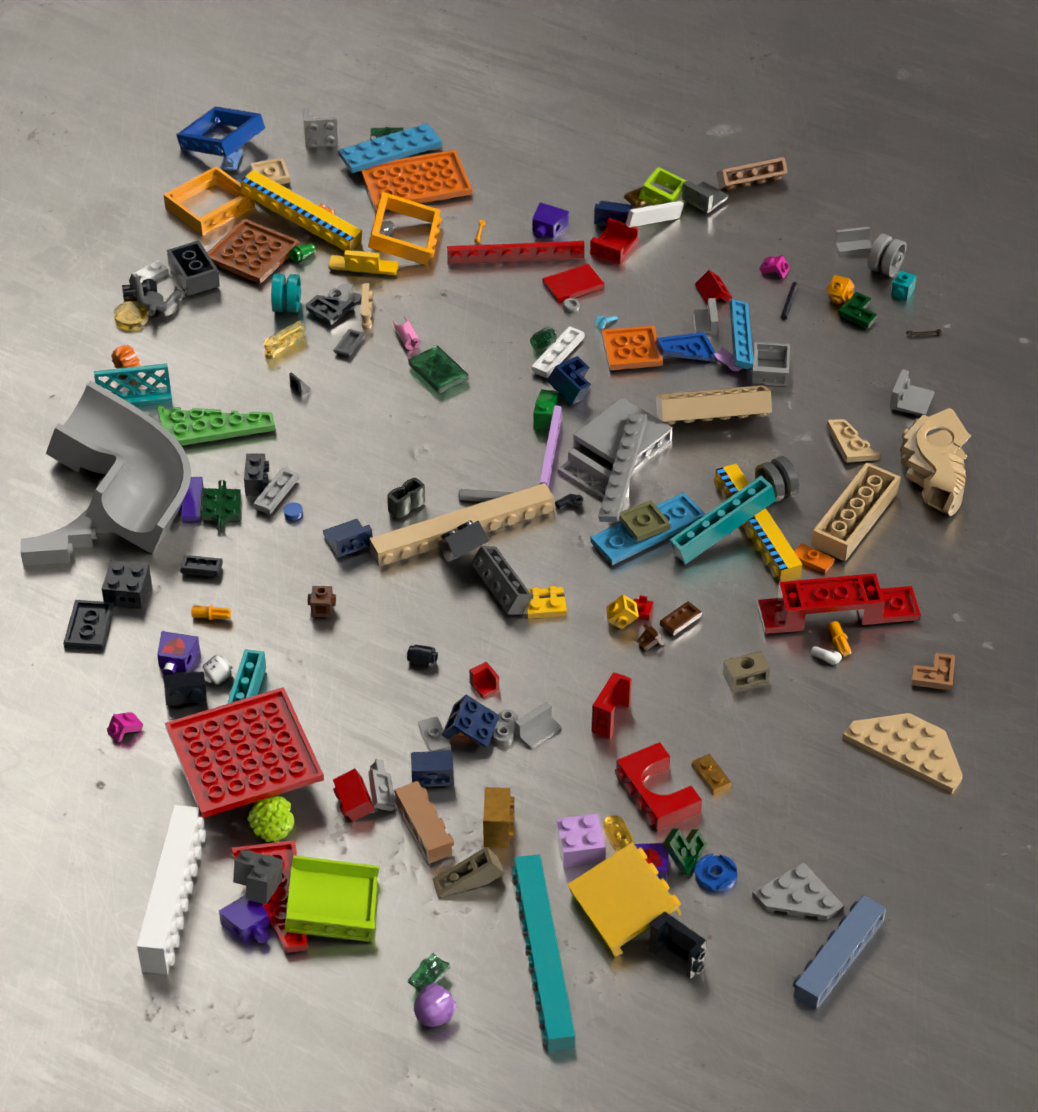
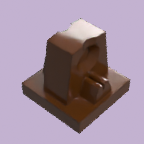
M645 623L643 625L645 631L638 638V644L645 651L657 643L662 646L664 642L660 634L652 626L649 627Z

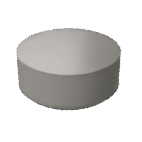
M568 298L564 300L562 308L566 313L573 314L580 310V302L574 298Z

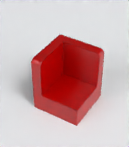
M487 661L469 670L470 684L482 698L500 690L499 675Z

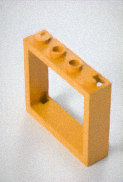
M217 166L163 194L165 208L202 236L255 207L253 199L240 193L241 183ZM215 184L220 185L236 197L200 218L180 204Z
M382 192L368 248L427 266L429 258L432 259L435 252L433 249L436 246L437 239L435 238H437L440 229L437 227L440 226L442 220L439 217L441 210ZM385 209L432 223L426 248L379 234Z

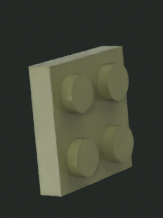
M652 500L620 513L619 520L636 542L671 528L670 522Z

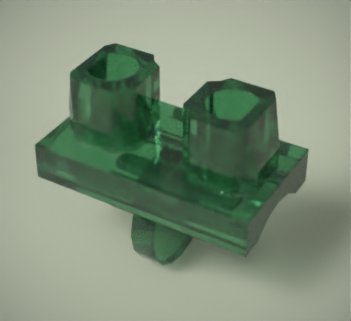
M432 953L427 959H423L420 962V967L411 975L408 983L415 987L417 992H420L425 985L432 984L433 982L436 984L451 968L450 963L441 960L436 954Z

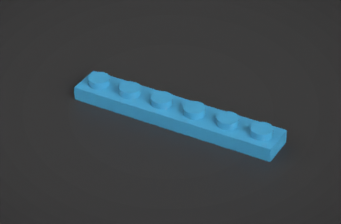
M731 299L729 307L734 366L751 370L754 363L748 303Z

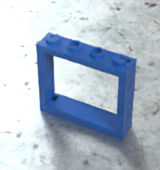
M215 106L177 133L176 136L181 149L228 157L263 131L265 125L259 113ZM217 124L238 127L222 140L202 136Z

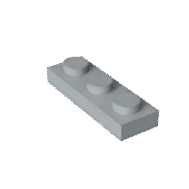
M281 468L253 503L254 509L271 514L299 479L298 473Z

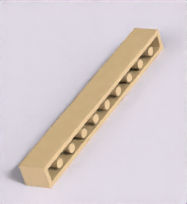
M545 483L369 538L370 552L379 567L439 548L437 541L441 540V535L453 529L458 531L457 527L469 520H472L473 523L479 520L486 533L554 511V496Z

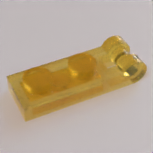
M300 320L265 339L263 342L266 349L264 351L265 358L273 359L276 353L305 338V323Z

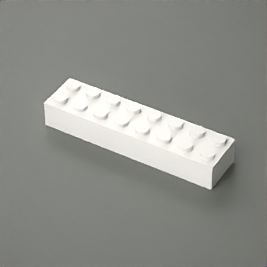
M174 805L137 944L141 972L168 975L170 966L174 965L175 953L173 952L174 948H178L179 945L178 932L183 929V912L188 910L187 896L192 893V877H196L197 874L196 861L201 858L202 848L200 845L201 842H205L206 830H203L204 818L200 814L199 807Z

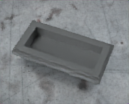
M348 329L333 352L349 358L365 333Z

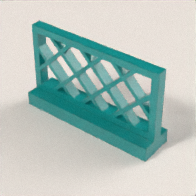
M167 363L94 371L96 384L108 389L111 393L135 407L172 404ZM165 370L161 376L154 374L156 371ZM143 372L146 375L141 379L136 374ZM122 374L128 376L125 380H121L118 378V376ZM106 376L109 379L103 382L99 380V377ZM152 377L156 381L153 384H150L146 380ZM131 379L138 382L134 386L128 384ZM113 381L119 383L116 388L110 386ZM160 382H161L162 384L166 385V387H156V386H157ZM141 385L148 387L147 389H138ZM123 387L129 389L128 391H120Z

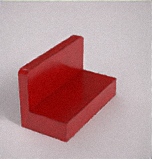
M710 270L695 283L707 305L708 298H715L717 300L720 297L727 302L733 298L720 276Z

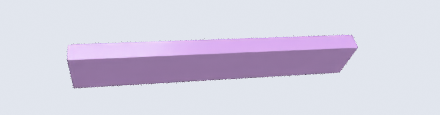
M555 405L540 477V484L545 483L547 487H549L561 424L562 407Z

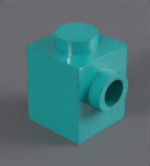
M901 270L892 282L891 296L907 301L915 289L917 276Z

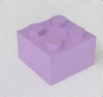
M598 813L556 819V838L563 868L598 864L606 859V845Z

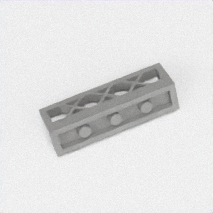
M574 448L568 451V461L558 468L559 474L603 501L611 475L609 470ZM572 467L576 472H568L566 470ZM579 477H587L590 481H582ZM593 486H601L604 490H596ZM629 486L627 489L625 499L629 497Z

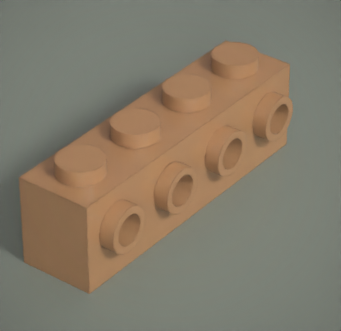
M785 157L723 169L717 172L720 189L726 188L727 191L735 189L736 185L746 187L750 186L751 182L761 184L767 182L766 179L772 178V181L780 180L788 171Z
M418 781L394 789L395 803L428 864L451 856L452 846H454L453 838L450 833H446L444 821L442 818H438L434 803L429 802L426 789L422 788Z

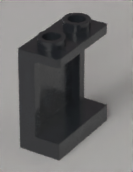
M664 911L651 924L649 951L657 955L663 948H666L688 964L687 977L692 979L705 968L706 940Z

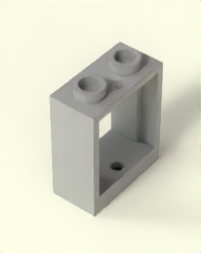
M754 342L752 384L788 387L790 344ZM758 359L784 360V368L757 366Z

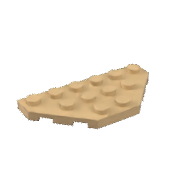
M911 713L856 720L843 733V740L951 794L962 781L963 774L946 731Z

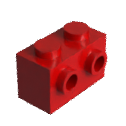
M355 768L333 779L335 784L333 791L336 798L341 800L342 804L339 807L344 816L348 815L353 822L375 811L364 780Z

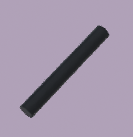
M793 282L780 316L782 320L788 318L799 286L797 282Z

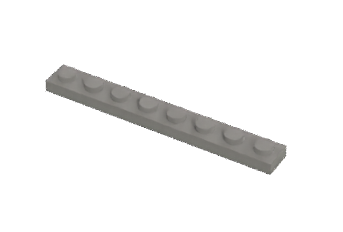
M628 414L598 515L599 522H618L648 420L646 414Z

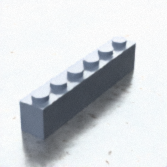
M865 895L859 901H855L850 908L848 916L844 915L840 920L838 929L836 931L832 930L825 946L821 945L815 959L813 961L809 960L802 976L798 975L794 980L793 997L817 1010L882 924L885 918L886 907Z

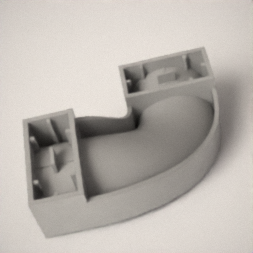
M90 380L64 425L58 423L55 427L46 451V455L76 472H79L83 467L93 472L106 474L96 488L85 516L153 554L170 529L185 498L191 478V468L187 454L167 429L134 405Z

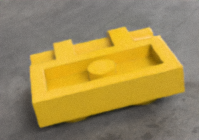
M553 585L549 586V588L538 589V587H532V589H528L533 596V599H531L526 608L528 619L567 616L565 596L557 597V595L564 594L563 587ZM539 596H550V598H539Z

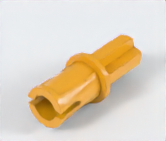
M193 605L191 609V616L193 618H208L209 620H213V618L229 620L232 614L229 608H219L213 605Z
M838 621L831 622L828 625V630L832 635V642L837 646L839 653L846 657L851 654V649L847 642L848 637L843 633Z

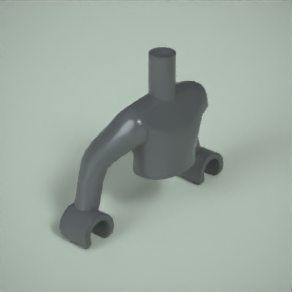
M131 273L129 283L136 287L138 304L147 308L148 314L151 316L155 314V311L166 312L176 298L182 299L185 293V289L179 290L175 287L174 292L164 302L163 296L154 291H148L144 296L143 287L140 282L141 276L135 277Z

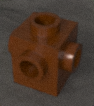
M312 586V593L308 594L311 616L331 617L332 606H336V594H333L332 586Z

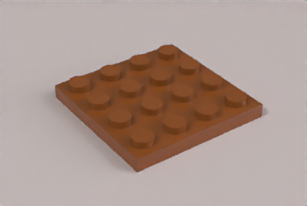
M243 219L207 253L216 266L261 284L290 256V250L293 246L300 245V241Z

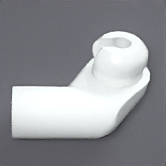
M814 646L811 650L812 656L820 658L831 665L839 664V661L842 659L841 654L836 651L830 652Z

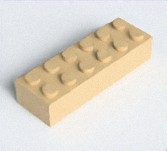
M764 385L656 394L657 416L666 424H675L679 420H683L684 423L694 422V419L711 421L714 417L726 420L730 419L731 416L737 415L738 418H747L749 414H756V416L760 417L767 416V413H772L771 390Z
M866 463L813 530L811 546L846 561L897 495L900 476Z

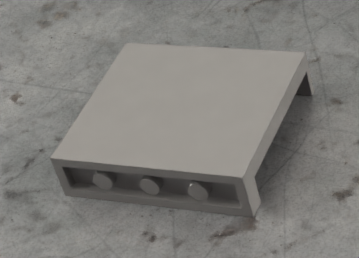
M621 397L574 433L573 448L576 449L582 444L614 464L628 414H646L648 420L633 471H635L672 441V427Z

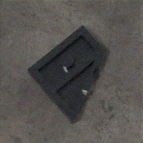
M316 295L305 305V308L308 312L332 325L354 306V302L352 299H348L346 302L339 301L338 297Z

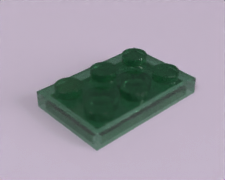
M438 345L408 359V365L439 394L469 380V374Z

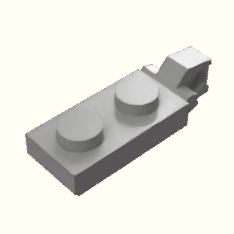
M375 759L374 763L370 765L368 774L373 807L393 811L396 804L391 774L385 772L383 760Z

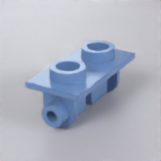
M238 148L228 157H224L220 169L236 171L243 149Z

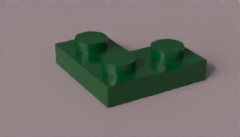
M855 292L838 310V316L867 329L877 320L878 314L866 309L871 304V298Z
M673 828L663 842L682 875H689L708 845L699 829H692L685 839L679 828Z

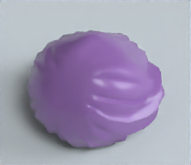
M433 982L432 984L425 985L420 990L413 1010L416 1018L422 1024L428 1027H436L451 1020L453 1013L456 1011L457 1004L447 989H443V986Z

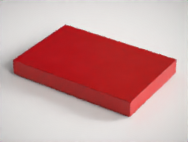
M589 263L542 278V283L558 303L568 298H575L603 289L605 284Z

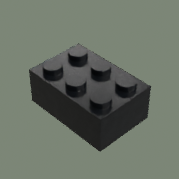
M199 240L167 250L168 265L182 288L185 289L187 296L220 286L218 269Z

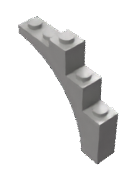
M87 508L77 519L60 529L37 537L21 539L20 553L23 566L70 563V555L73 554V548L93 547V539H97V533L113 531L86 517Z

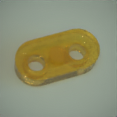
M611 815L605 818L603 831L615 851L618 852L633 842V836L621 817Z

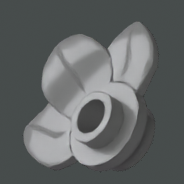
M347 283L330 290L328 297H338L339 301L346 302L348 299H352L354 304H357L361 301L362 295L351 291L352 284Z

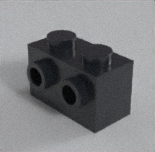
M265 453L246 454L244 472L245 496H260L265 486H268V474L266 472H269V461H266Z
M204 671L163 675L166 706L207 702Z

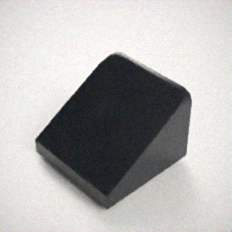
M292 372L289 373L290 387L301 396L311 391V388Z

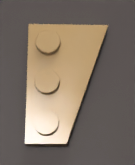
M845 419L827 421L826 426L845 463L880 459L881 454L878 451H873L870 448L871 444L867 440L863 441L858 436L859 432Z

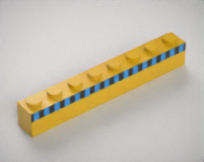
M252 170L241 180L240 193L335 245L339 249L353 251L361 244V229L257 171Z
M737 463L716 469L714 485L716 488H719L724 500H727L750 484ZM766 508L741 525L746 530L747 537L753 541L756 551H759L762 555L763 562L769 566L772 576L776 577L778 582L801 578L802 563Z

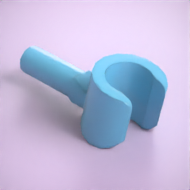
M599 315L595 325H599V328L604 329L606 323L618 320V317L605 318Z

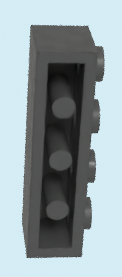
M481 546L471 563L507 614L523 615L533 596L497 547Z

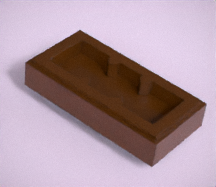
M687 601L661 619L660 626L674 636L700 618L702 611Z

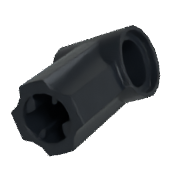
M145 279L142 281L144 296L148 291L157 292L155 280ZM131 284L122 285L124 300L137 299L135 286Z

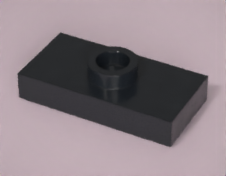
M184 555L180 572L182 574L219 577L223 560L222 558Z

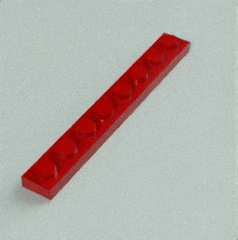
M584 241L447 246L448 264L582 259L584 258L585 244Z

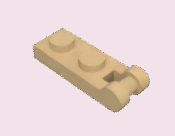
M362 283L361 326L364 329L372 327V320L370 318L373 305L370 301H373V291H370L369 283Z

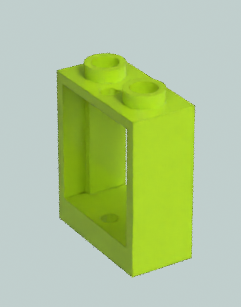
M657 167L644 183L638 198L653 206L676 202L682 196V187L686 180ZM656 182L674 191V193L670 195L652 184Z

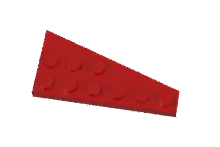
M295 840L231 848L235 859L242 850H250L258 854L270 855L283 860L282 881L267 904L262 905L268 914L269 923L285 953L308 950L306 934L284 932L293 855L297 856Z

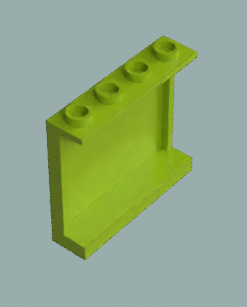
M293 855L284 932L372 942L375 929L374 916L380 866Z

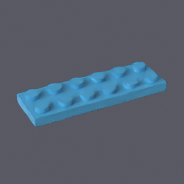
M427 123L339 149L338 154L351 173L441 147L442 140Z
M683 492L656 505L670 522V530L636 542L620 522L591 536L590 542L611 565H614L680 533L703 517L705 513Z

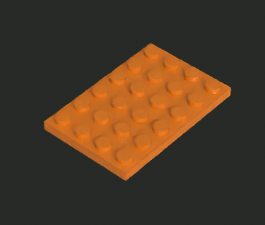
M456 150L402 158L360 171L375 211H377L382 192L416 203L433 202L472 194V187Z

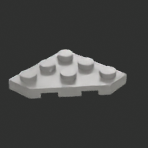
M804 862L752 892V897L767 912L774 913V910L787 912V915L804 918L805 915L818 917V920L828 921L844 911V905Z

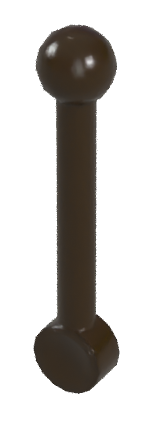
M941 329L923 332L908 330L906 336L908 338L915 335L936 334L940 336L943 331Z

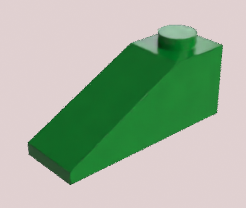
M541 389L533 412V429L550 430L554 405L557 406L559 397L557 391Z

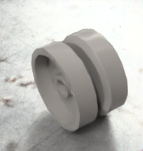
M883 233L880 234L871 248L868 257V268L876 272L882 270V274L889 277L895 276L905 257L906 242L899 239L892 240L891 236Z

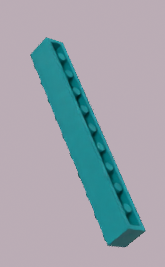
M537 854L515 857V866H511L512 879L517 881L514 884L515 896L520 897V901H517L518 913L523 914L521 930L526 932L527 937H524L525 950L530 952V955H527L528 968H533V973L530 976L532 987L536 986L537 992H534L535 1005L540 1006V1010L537 1011L538 1023L543 1024L544 1028L541 1030L542 1043L547 1044L548 1052L575 1049L574 1026L541 856Z

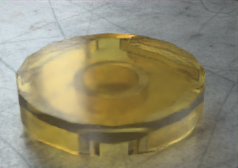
M136 301L125 302L116 307L114 319L116 324L122 328L133 329L134 326L141 327L149 319L148 309L140 306Z

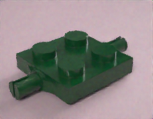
M222 480L218 482V489L203 488L202 520L217 522L216 529L220 531V526L221 531L224 530V522L240 521L241 489H226L225 480H223V485Z

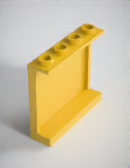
M633 842L567 884L573 897L615 958L623 953L620 946L651 927V924L664 911L668 914L676 911L679 916L682 915L678 907L681 903L675 894L670 895L668 892L670 888L663 878L659 880L656 867L652 862L650 864L647 863L645 860L648 858L641 847L637 849Z

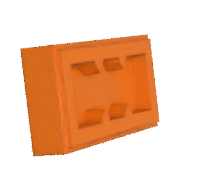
M802 543L794 551L803 565L823 574L827 573L835 561V558Z

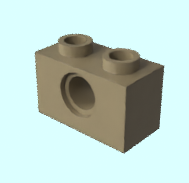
M762 651L724 660L723 675L731 691L769 682L770 667Z

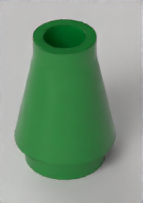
M312 243L293 246L290 250V257L294 262H302L308 256L315 253L316 248Z

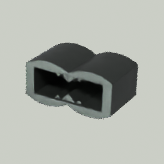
M415 477L404 482L401 487L391 490L387 495L388 512L395 518H401L406 516L411 509L420 507L425 502V484Z

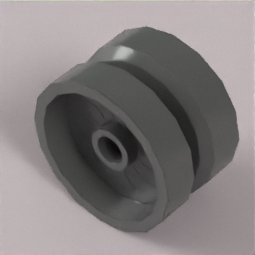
M781 456L772 459L771 462L762 463L755 468V479L762 476L773 486L776 501L773 503L798 493L799 479L795 468L786 457Z

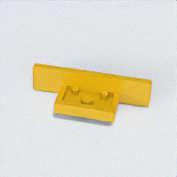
M345 250L344 256L332 255L328 267L335 270L396 275L399 262L380 260V253Z

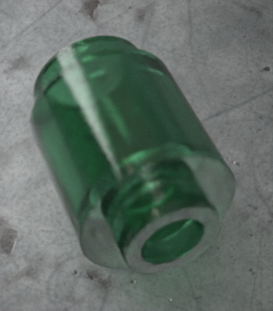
M547 326L534 333L530 338V343L534 349L542 350L556 342L557 333L553 328Z

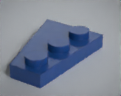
M704 332L656 339L655 344L662 356L717 362L714 356L716 352Z

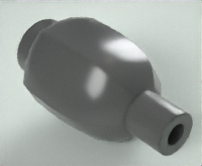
M383 221L379 234L390 237L394 232L395 224L392 221Z

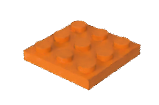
M654 325L602 330V339L609 370L663 366L662 355L655 344L657 334Z

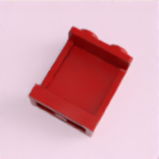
M609 218L607 220V227L600 237H593L590 240V254L621 264L637 244L639 228L628 227L626 223Z
M615 672L612 673L592 705L591 732L609 739L612 737L616 706L622 705L629 708L631 704V678Z

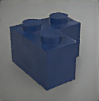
M575 356L555 366L547 382L567 402L573 405L583 400L591 386L584 378L590 367L578 356Z

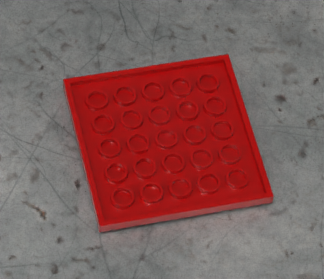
M284 687L165 723L167 733L203 818L324 780L321 767Z

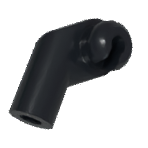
M568 494L555 501V506L558 510L566 506L580 507L584 499L581 495Z

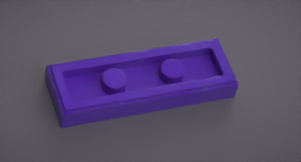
M202 477L190 478V484L182 502V522L201 521Z

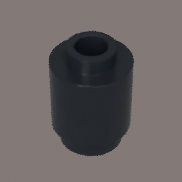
M418 644L410 645L407 652V660L411 661L412 664L432 667L438 660V652H436L434 647Z

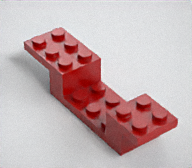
M876 573L779 582L777 598L760 599L757 604L765 634L803 631L806 614L858 610L862 625L920 620L921 617L912 586L881 589Z

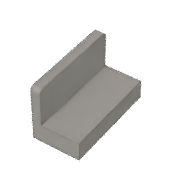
M860 227L837 230L835 249L838 256L870 253L872 248L869 240L870 228Z
M708 298V309H694L696 333L704 332L705 335H717L718 315L715 298Z
M548 702L543 703L515 721V735L530 749L561 730V725L552 718V706Z

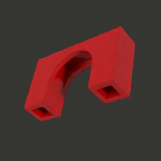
M661 742L617 759L615 769L617 779L623 782L628 795H632L637 808L644 812L649 825H653L656 831L701 813L702 799L692 785L667 795L655 794L644 786L643 783L648 778L670 769V755Z

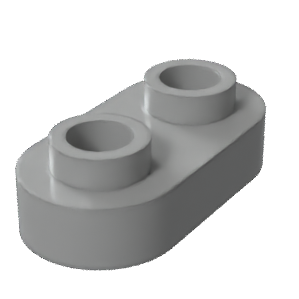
M503 710L498 714L499 718L493 732V741L499 746H507L513 742L515 721L518 720V716L512 710Z

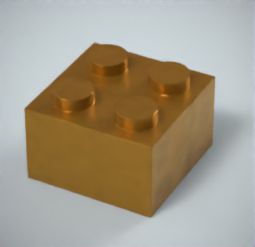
M485 787L483 847L509 848V839H514V827L510 826H514L515 810L511 809H514L515 797L511 796V788Z

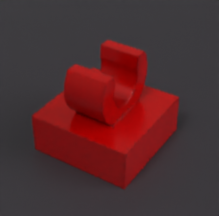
M640 595L639 599L634 598L638 609L639 617L637 619L647 621L650 619L653 601H648L647 596Z

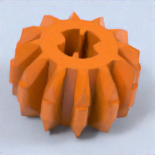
M129 345L119 346L111 354L112 362L116 369L140 366V359Z

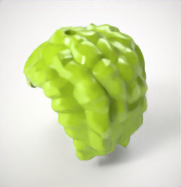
M279 795L256 801L249 811L247 818L250 822V827L254 828V833L257 836L261 835V838L265 839L266 842L275 843L284 839L288 832L293 829L294 816L290 812L291 803Z

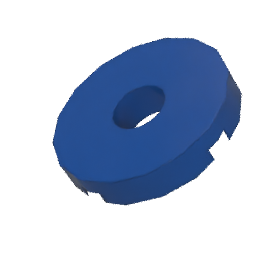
M708 854L701 857L696 863L694 871L695 881L706 891L714 893L724 892L731 889L736 883L737 867L732 859L725 855L719 854V856H714V854ZM717 870L720 871L721 874L713 875L711 874V871Z

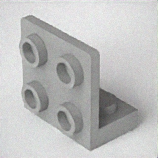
M303 109L306 148L338 146L337 118H314L313 115H310V109Z
M902 369L892 391L890 408L918 416L926 415L935 392L910 385L909 371Z

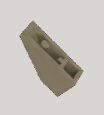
M485 847L433 878V882L438 896L441 898L487 885L505 873L498 856L488 847Z

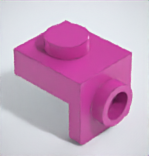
M783 255L769 256L763 260L759 269L762 274L777 271L780 279H783L789 271V265Z
M133 712L113 714L107 732L116 742H121L125 733L141 731L144 724Z

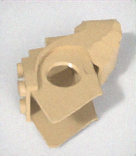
M948 408L929 417L923 414L919 419L917 418L912 427L905 429L903 432V443L900 452L902 457L901 464L909 468L906 472V478L924 488L922 491L924 502L951 517L962 504L967 477L965 474L966 470L964 469V460L968 455L964 453L961 446L971 435L967 432L954 410ZM932 429H943L926 437L927 433Z

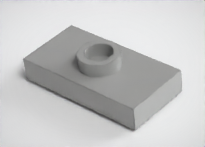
M438 716L418 721L419 729L429 751L451 750L448 739L442 736L444 729Z

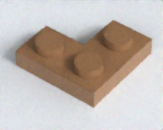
M935 653L933 667L913 665L911 685L952 691L955 655Z

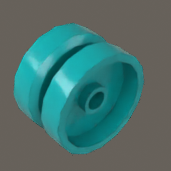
M274 273L271 287L272 311L283 312L286 305L289 313H298L301 300L300 275L290 274L286 282L284 274Z

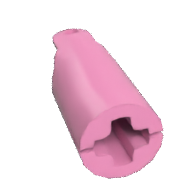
M404 316L406 323L402 325H396L393 320V325L406 349H416L420 345V340L407 317Z

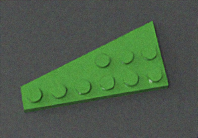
M158 406L161 425L176 438L181 446L276 430L272 413L249 412L248 414H240L234 410H231V413H223L217 409L192 408L191 410H181V407L164 409V406Z

